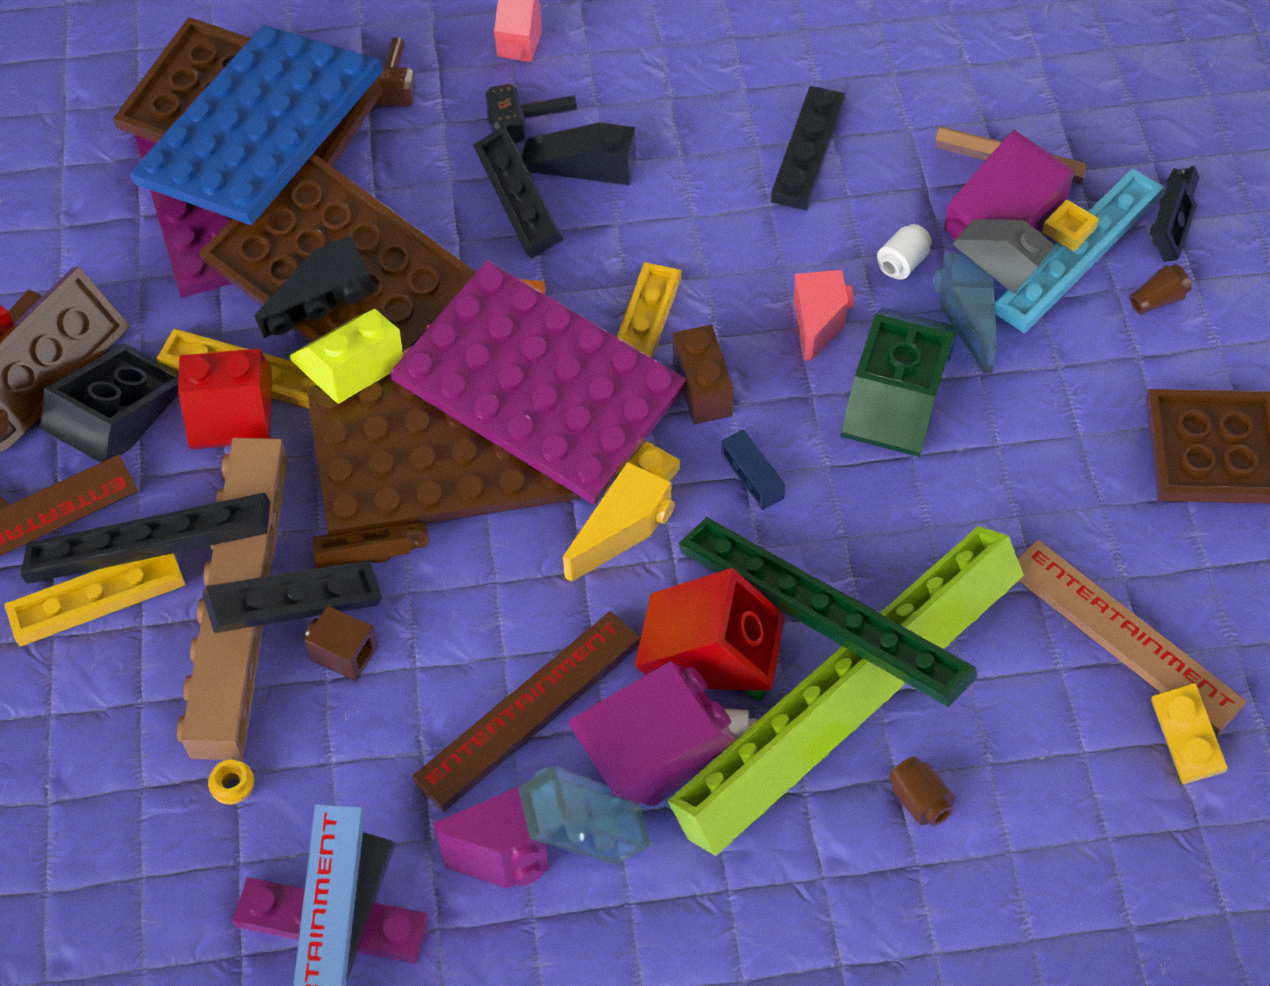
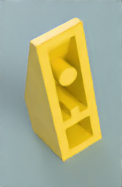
M627 462L563 555L565 578L570 581L578 579L650 537L659 523L665 524L669 520L675 502L671 500V482Z

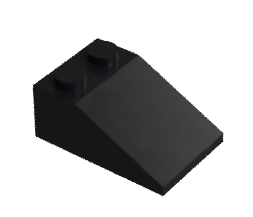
M122 344L44 389L40 429L99 462L108 460L118 454L122 455L136 444L178 395L179 373L130 346Z

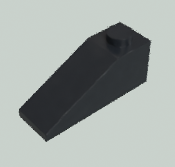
M597 122L527 138L522 157L531 173L629 185L636 159L635 127Z

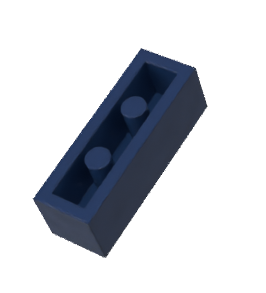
M744 429L722 440L721 455L762 510L784 499V482Z

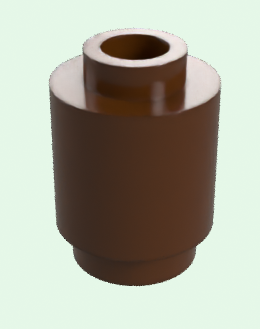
M913 756L902 761L893 769L889 776V780L893 784L892 791L919 825L930 823L932 826H936L944 822L952 814L955 795L928 762H921L918 757Z

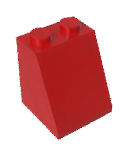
M733 568L651 593L634 666L645 675L670 661L685 668L692 666L704 678L708 686L706 689L766 691L772 689L785 614Z

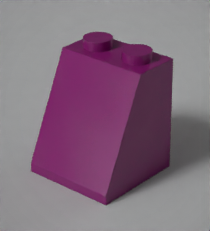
M1014 129L950 201L947 207L944 230L956 240L973 219L1024 220L1043 236H1046V234L1042 233L1044 222L1068 199L1074 170Z
M671 661L576 715L568 722L614 796L654 807L737 740L728 727L732 721L727 712L717 702L714 701L712 703L704 690L708 686L701 674L692 666L685 668Z

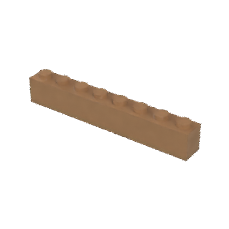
M232 438L230 454L223 456L222 473L225 484L224 489H218L216 503L266 493L271 502L268 532L263 535L211 545L213 550L212 560L206 561L204 566L205 586L271 576L288 468V458L282 439ZM200 598L197 606V620L201 625L199 636H194L191 641L190 655L194 666L192 676L187 675L184 681V700L187 702L185 715H180L178 718L177 740L183 743L190 759L243 760L264 625L214 633L204 599Z

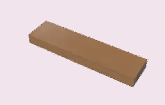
M945 127L938 128L935 139L937 149L985 161L1001 143V141ZM1051 154L1074 170L1072 183L1083 184L1087 169L1085 162Z

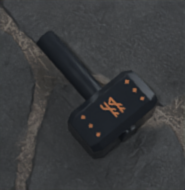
M511 84L492 86L485 93L489 125L491 124L492 133L505 125L515 143L522 142L526 136V118L577 110L575 95L521 104L517 88Z

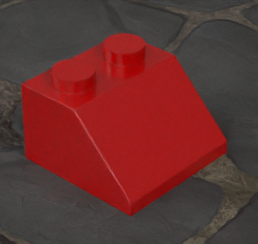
M260 348L179 355L178 394L188 445L191 450L231 446L232 438L271 439L272 369Z

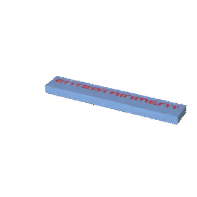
M315 804L293 986H346L365 809L362 807Z

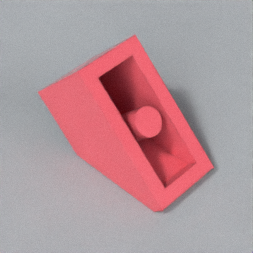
M498 0L494 29L497 57L532 62L542 34L540 0Z
M842 270L795 274L793 300L804 361L813 360L846 324L847 309H853L852 286L845 285Z

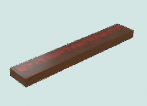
M120 454L0 509V556L137 493L138 490Z
M609 611L412 775L413 782L442 812L446 811L639 647L641 638L612 611Z

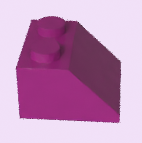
M521 786L433 823L442 860L448 869L506 889L516 884L518 886L529 885L537 881L543 875V872L549 870L544 832Z

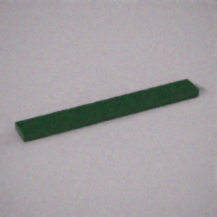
M708 517L679 542L682 554L715 573L733 568L779 610L948 708L977 678L975 666Z

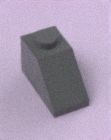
M973 219L953 243L956 248L1014 294L1055 246L1024 220Z

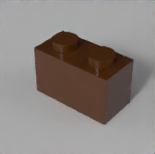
M712 324L673 332V364L676 373L687 379L683 394L693 425L731 417L733 414L734 388Z

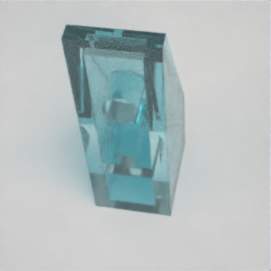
M944 253L941 269L934 270V292H940L941 309L952 325L959 326L958 335L984 373H992L997 353L993 277L964 253Z

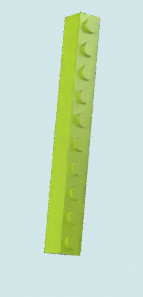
M977 526L884 608L880 614L943 649L946 648L1024 576L1009 536ZM840 647L668 800L688 840L717 856L906 683L847 648Z

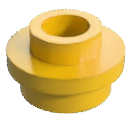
M233 759L218 763L212 770L208 780L212 796L223 804L242 802L251 794L255 784L251 768L244 762ZM232 779L240 780L237 786L229 789L225 788L228 781Z

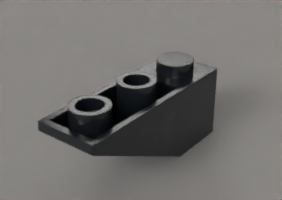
M351 235L313 250L254 315L264 338L271 335H282L299 323L309 319H320L326 316L330 310L345 304L358 303L368 294L374 292L369 273Z

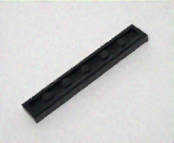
M260 493L30 542L26 546L20 575L27 584L267 534L271 502L266 493Z

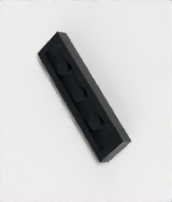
M809 86L771 191V203L807 211L844 106L845 93Z
M505 125L473 144L527 255L532 259L564 240L516 143Z
M370 560L209 585L205 587L202 593L214 633L322 615L327 606L341 612L377 606L382 600Z

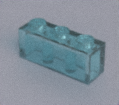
M550 766L539 770L534 778L518 786L529 836L532 840L614 865L651 846L640 803L614 796L609 787L604 783L564 770L559 766Z

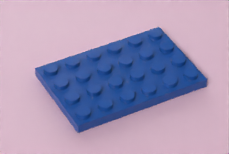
M263 25L129 174L136 185L253 225L384 71L380 59Z

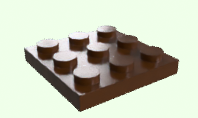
M1149 389L1146 403L1158 501L1270 504V391Z

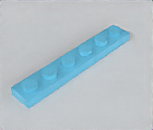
M1132 168L1088 211L1098 217L1099 221L1097 229L1074 252L1057 242L1015 294L1008 290L995 303L993 313L1025 334L1161 198L1164 187Z

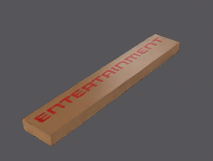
M1040 540L1034 542L1018 558L1024 574L1019 582L1160 693L1196 683L1216 737L1246 705L1247 701Z

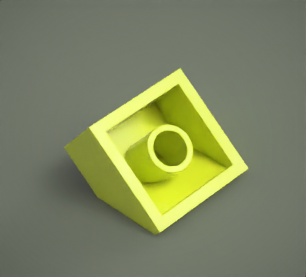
M376 309L353 318L290 354L291 361L338 404L390 374L391 370L403 358L400 330Z

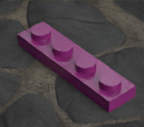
M247 877L232 921L236 928L299 940L305 889ZM375 903L358 952L417 964L429 921L427 913Z

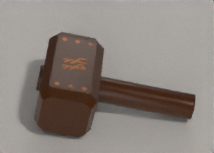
M400 37L391 39L383 67L384 71L376 79V81L381 82L383 93L375 105L408 107L413 104L416 93L415 73L409 68L399 67L405 45L404 40Z

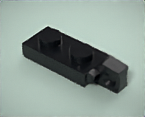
M1195 166L1182 169L1174 168L1166 181L1168 186L1165 195L1160 199V210L1155 224H1152L1150 229L1151 242L1158 248L1164 262L1180 259L1197 207L1193 196L1200 176Z

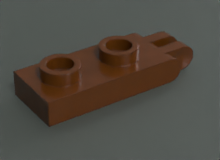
M423 522L396 523L312 537L316 569L369 560L372 563H381L390 560L393 556L407 554L412 549L425 547L429 542L427 526Z

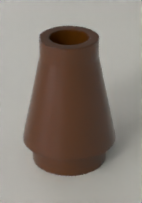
M1174 264L1171 267L1165 265L1137 291L1130 294L1129 300L1134 310L1138 314L1143 315L1150 310L1184 300L1186 294L1192 290L1191 281L1184 269L1178 264Z

